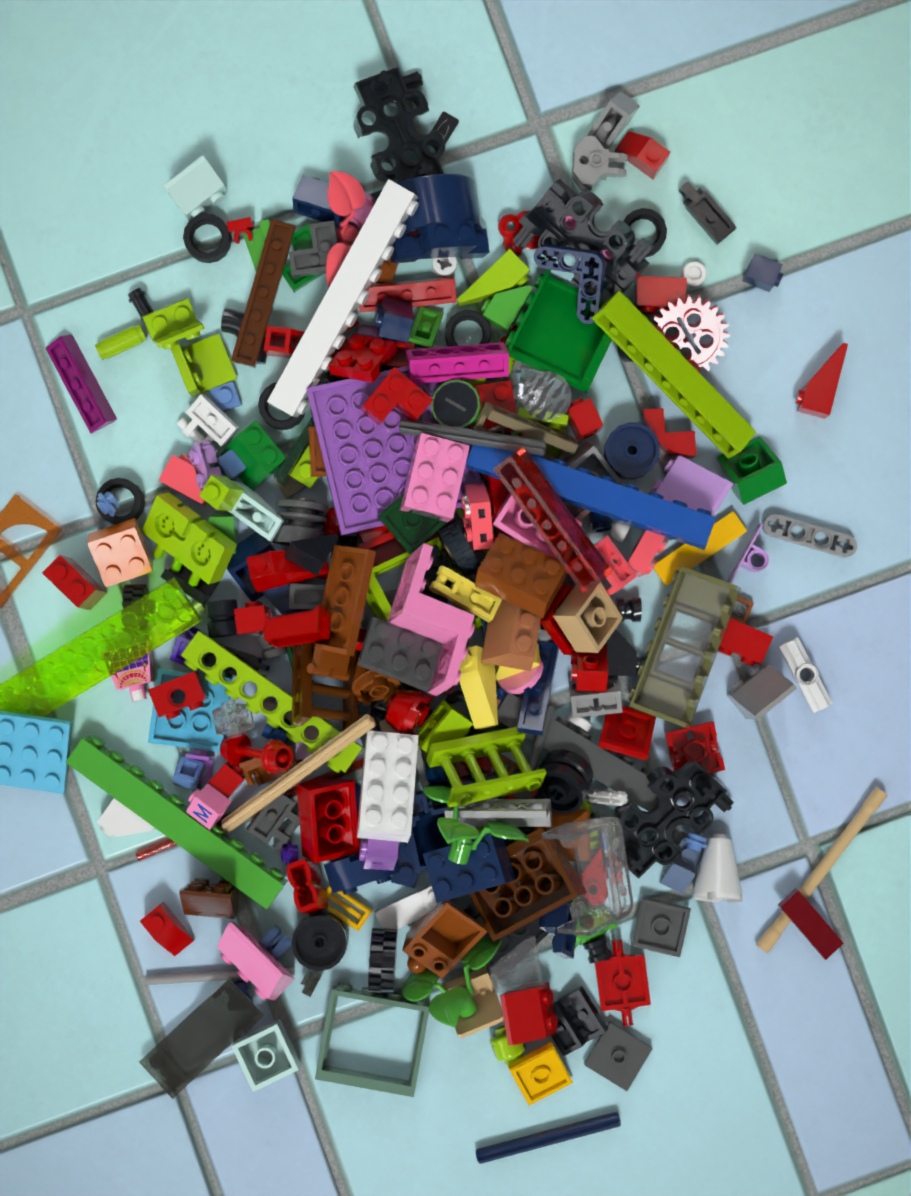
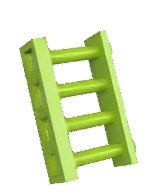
M517 727L431 744L426 758L429 767L442 766L452 785L447 801L448 807L465 806L477 801L524 791H535L541 788L546 770H531L521 751L526 733H520L517 731ZM511 752L521 773L509 776L499 753ZM489 757L499 778L486 781L475 758ZM466 762L476 783L462 785L452 763Z

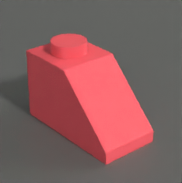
M183 454L179 458L172 455L158 481L203 506L207 504L205 500L199 497L202 489H199L197 486L196 467L192 465L190 458Z

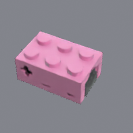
M421 433L416 438L400 510L405 512L411 510L410 513L436 520L440 517V520L445 522L452 520L470 446Z

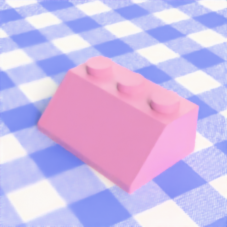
M519 482L511 489L501 505L493 525L517 541L560 561L582 523Z
M233 922L227 925L217 945L222 952L220 957L229 965L233 963L239 969L237 974L245 982L251 981L256 986L254 991L263 1000L268 998L275 1001L295 978L245 927Z

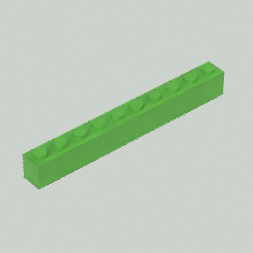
M87 736L80 740L66 761L68 765L266 910L272 905L288 882L284 878L285 874L275 867L270 868L264 863L265 860L260 855L254 852L251 854L245 850V845L236 838L230 839L224 834V829L219 825L215 824L210 830L186 812L188 807L184 805L185 802L182 798L175 794L170 795L163 790L165 787L160 782L154 779L150 780L144 776L145 772L136 765L130 766L124 761V756L115 750L110 751L104 747L105 743L100 738Z

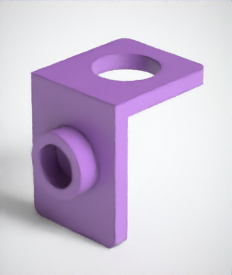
M193 749V753H186L185 758L205 762L207 772L205 776L200 778L199 783L207 784L211 780L214 756L208 755L207 750Z

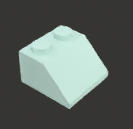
M203 155L164 185L170 198L188 221L196 215L204 214L206 212L205 209L212 203L215 205L221 202L227 192L225 185Z

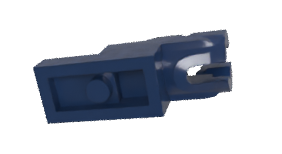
M569 903L544 915L539 920L540 929L555 934L552 939L553 953L564 959H574L580 910Z

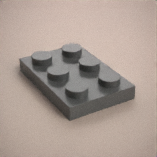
M372 617L357 665L427 692L432 685L442 643Z

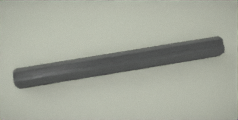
M402 419L399 425L400 433L419 436L421 433L459 443L536 455H544L546 451V442L543 440Z

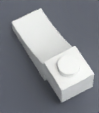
M429 885L374 913L381 928L399 929L419 920L445 901L437 903L432 885Z

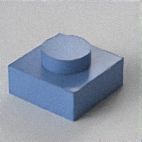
M233 381L210 389L215 405L223 412L242 406Z

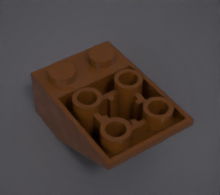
M194 878V881H191L179 891L184 915L235 919L237 917L240 890L228 881L221 880L219 883L210 884L209 879Z

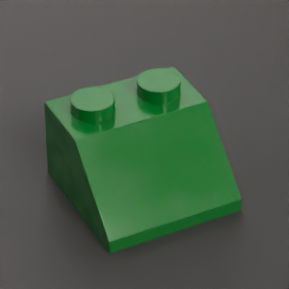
M256 420L240 432L220 454L222 456L229 450L235 452L246 466V469L239 478L253 491L289 463L285 455Z
M761 436L750 440L741 452L729 459L724 454L716 457L726 479L733 483L731 487L733 493L743 505L787 484L782 462Z

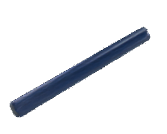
M614 1112L479 1148L475 1154L478 1163L482 1164L620 1127L621 1120L619 1114Z

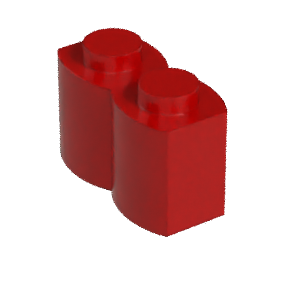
M301 859L288 864L287 877L294 888L293 897L297 909L301 913L314 914L327 909L328 897L325 889L321 886V872L318 865L307 859Z

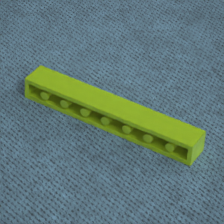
M620 291L609 298L591 318L728 459L741 452L757 433L750 423L743 419L734 409L732 404L727 402L717 392L716 388L700 374L698 369L693 367L683 357L682 353L665 338L664 334L658 331L648 321V318L631 303L630 299Z

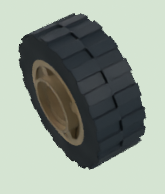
M455 520L441 527L438 532L445 542L444 547L454 564H458L464 576L476 571L481 564L474 554L476 551L473 549L471 542H467L465 532H461Z

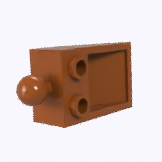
M448 900L421 917L406 933L402 951L410 956L407 960L408 969L418 974L428 968L443 978L488 932V928Z

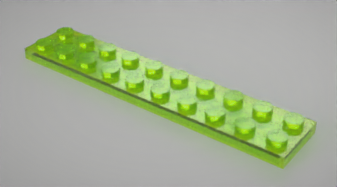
M173 577L0 683V711L44 717L196 625L202 618Z

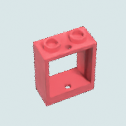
M608 535L567 563L569 565L567 574L575 585L578 581H600L585 560L591 557L611 584L610 587L605 588L609 596L622 589L637 577Z

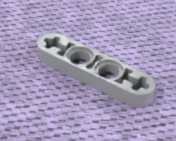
M779 514L769 515L763 521V532L773 538L842 558L852 556L857 550L856 540L847 534ZM774 519H776L777 525L783 527L786 526V522H788L789 525L786 529V536L782 535V533L784 532V530L782 529H776L774 532H772L771 526H768V522H772ZM796 525L802 527L804 536L801 539L793 538L791 535L792 527ZM821 532L827 536L828 542L825 546H819L815 543L817 533ZM833 536L837 537L834 541L837 543H843L847 540V545L851 546V549L843 553L842 547L835 545L833 550H831Z

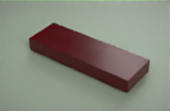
M795 888L778 904L780 909L825 960L844 944L798 889Z

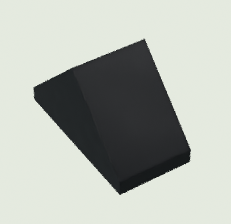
M337 534L291 541L284 556L292 563L318 576L338 536Z

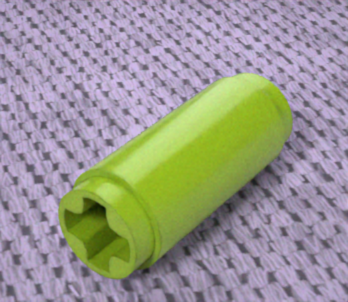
M140 324L133 325L100 340L99 343L95 344L100 358L104 360L142 344L147 338Z

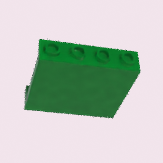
M547 269L545 275L540 273L534 287L538 288L536 293L531 292L525 303V306L528 307L526 313L521 311L515 323L516 326H519L517 331H511L505 344L509 346V357L543 373L547 371L549 376L551 372L556 373L554 378L587 393L612 339L595 322L585 324L578 319L577 302L579 289L549 276L551 270ZM589 300V306L584 310V312L588 313V317L594 314L590 310V305L594 300Z

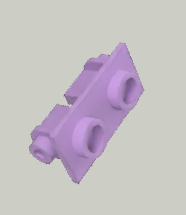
M210 441L202 442L200 445L199 442L193 444L190 447L189 458L192 465L196 467L197 486L203 490L211 475H222L219 467L210 468L209 464L218 462L214 446L210 445Z

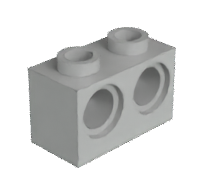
M618 676L608 677L606 692L576 691V681H568L573 718L622 713Z

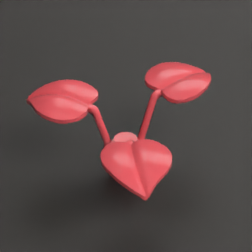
M339 171L329 172L328 203L334 213L340 216H347V218L340 222L339 227H335L337 244L330 248L327 255L326 280L328 288L352 246L350 245L354 243L359 234L354 226L347 224L355 216L354 209L361 208L365 202L364 190L359 181L353 176ZM418 230L409 232L411 237H417L419 234Z

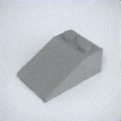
M759 664L749 672L751 677L744 682L739 680L729 688L732 692L727 697L745 719L758 720L795 691L797 687L772 666L764 665L762 667Z

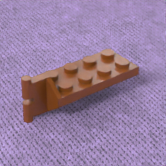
M334 545L321 604L324 609L331 613L330 640L313 643L312 648L315 650L312 663L307 666L308 673L324 677L328 676L329 678L347 681L350 678V673L347 670L350 656H354L376 555L375 551Z

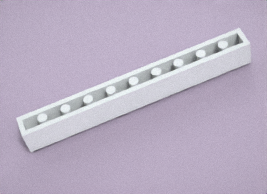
M388 179L267 400L268 403L292 417H299L300 414L303 415L309 406L306 388L321 384L319 378L323 371L329 369L328 364L333 359L332 355L335 349H340L344 343V333L348 327H352L358 316L356 311L360 304L364 305L370 294L368 289L372 282L376 283L382 273L380 268L384 260L388 261L393 254L394 247L392 246L396 238L400 239L404 234L407 218L409 215L413 216L419 205L417 202L419 197Z

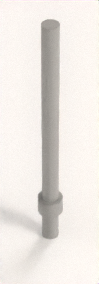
M294 966L285 967L292 976H295ZM238 970L145 975V985L241 980L242 978L237 974Z

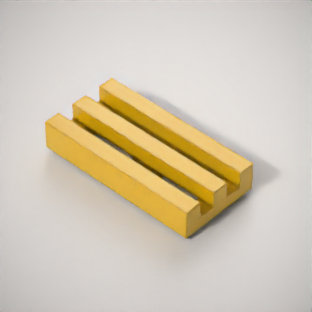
M329 886L326 890L327 897L360 921L357 924L330 904H328L326 910L359 931L373 910L350 894L344 895L343 891L336 892L365 912L364 915L360 914L331 894L332 890Z

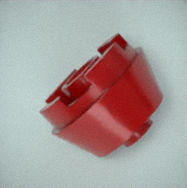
M400 689L395 697H391L387 704L386 710L388 711L385 721L396 733L415 735L416 733L413 730L415 727L423 725L430 709L426 704L430 703L432 699L424 695L423 691Z

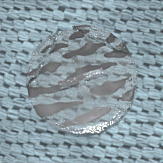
M543 371L534 374L527 380L522 390L524 408L532 417L538 420L551 421L558 419L567 411L571 404L572 392L569 383L555 372Z

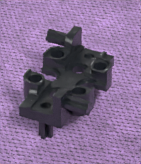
M398 67L387 71L383 70L377 75L355 82L353 86L361 105L353 122L357 137L360 138L361 136L379 132L388 139L387 149L371 156L372 162L370 167L372 172L382 182H387L389 179L398 183L420 176L444 174L438 161L445 151V142L441 133L437 130L427 135H421L415 132L412 126V121L416 116L423 115L429 111L428 103L423 93L418 89H414L423 85L422 76L418 71L402 77ZM406 101L414 102L417 108H410ZM386 105L394 106L397 110V115L393 117L387 116L384 112V107ZM367 117L371 119L373 124L366 125L361 118ZM426 146L434 147L436 154L429 153L426 150ZM407 150L413 151L417 157L416 161H406L404 152ZM381 163H389L392 166V170L387 171L383 169ZM382 190L371 194L373 205H375Z
M561 179L555 181L538 204L521 217L519 222L523 227L512 240L515 243L514 245L524 250L535 235L540 236L538 240L539 247L544 244L553 245L551 242V237H553L559 246L576 247L600 253L602 250H608L612 255V260L609 263L606 262L604 288L612 295L618 291L622 294L626 292L650 264L645 257L654 248L651 245V241L644 238L633 248L635 234L624 221L618 220L611 230L607 232L597 229L594 217L603 206L602 200L591 191H583L577 195ZM580 201L586 205V211L580 207ZM567 216L575 219V229L567 227L565 223ZM616 235L621 237L623 245L616 241ZM547 251L542 253L548 259L553 258V256L547 255ZM595 258L588 261L589 264H592V275L594 268L599 265V263L595 262ZM574 273L575 276L571 281L579 287L580 274ZM588 281L586 282L585 289L591 290L596 284Z
M693 757L676 771L661 766L655 768L646 777L650 782L647 786L658 796L659 800L658 805L652 811H642L631 801L626 805L616 807L614 816L617 822L611 823L598 810L590 814V824L600 832L598 836L606 850L638 879L655 862L661 865H669L681 855L683 849L672 839L673 830L677 826L682 824L689 825L700 835L713 823L714 816L710 808L714 804L723 812L729 811L732 808L731 805L734 801L725 794L727 790L722 783ZM669 779L666 785L660 786L662 780ZM688 795L689 802L686 805H677L679 796ZM703 811L699 817H694L696 812ZM634 814L631 820L624 821L627 815ZM646 830L654 832L653 838L649 841L641 839L642 833ZM662 846H667L666 850L658 852Z

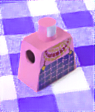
M146 641L102 653L116 689L124 690L129 688L132 702L147 699L144 684L155 681L152 642Z

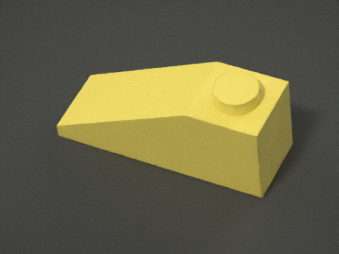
M473 646L468 648L466 658L460 664L461 676L459 682L474 728L478 730L498 725L495 665L481 663L483 648Z

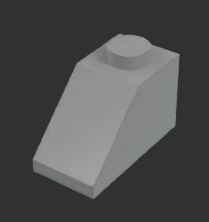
M622 91L609 101L587 136H595L603 148L608 149L629 124L640 105Z

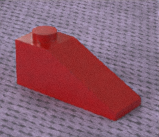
M847 343L841 344L802 390H798L795 404H798L797 412L824 419L830 415L848 347Z
M269 551L246 558L250 578L257 592L317 576L287 560L284 556L286 551ZM327 560L318 576L328 574Z

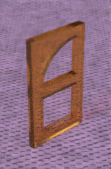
M14 495L0 513V535L5 530L17 525L37 526L46 530L48 534L29 559L0 539V552L21 567L7 588L0 594V608L6 604L62 531V529L22 500L19 495Z

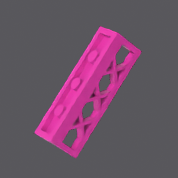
M503 342L405 350L409 368V379L414 384L509 376V352Z

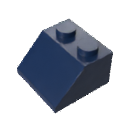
M257 532L237 544L236 554L232 555L227 566L228 572L251 602L256 601L264 594L256 591L250 578L246 558L269 551H277L269 540Z

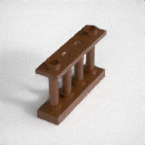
M313 643L294 645L292 725L302 726L312 717L343 721L344 731L360 719L358 698L352 690L354 670L358 663L359 651L355 650L354 656H350L347 670L350 673V678L347 681H343V687L314 683L312 674L307 672V666L312 663ZM312 693L343 698V711L314 707L312 704Z

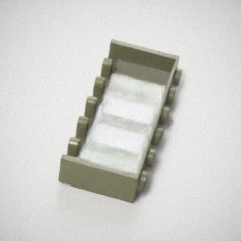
M681 566L680 570H676L673 575L672 584L674 586L671 594L668 593L663 603L665 611L655 624L654 630L657 633L654 641L650 640L647 646L646 654H648L645 664L642 663L638 670L637 677L640 679L637 687H633L630 692L629 701L631 703L629 707L684 728H690L741 587Z

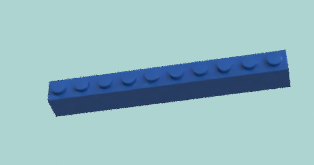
M472 445L466 462L467 469L513 485L521 482L536 493L705 550L716 517L711 516L712 513L708 510L697 508L696 511L687 508L688 504L682 501L673 500L672 503L663 500L664 496L658 493L649 492V494L640 492V488L632 484L626 483L625 486L616 484V480L611 477L602 475L601 478L591 475L592 472L585 468L578 467L575 470L567 467L568 464L564 461L554 459L551 462L546 460L544 455Z

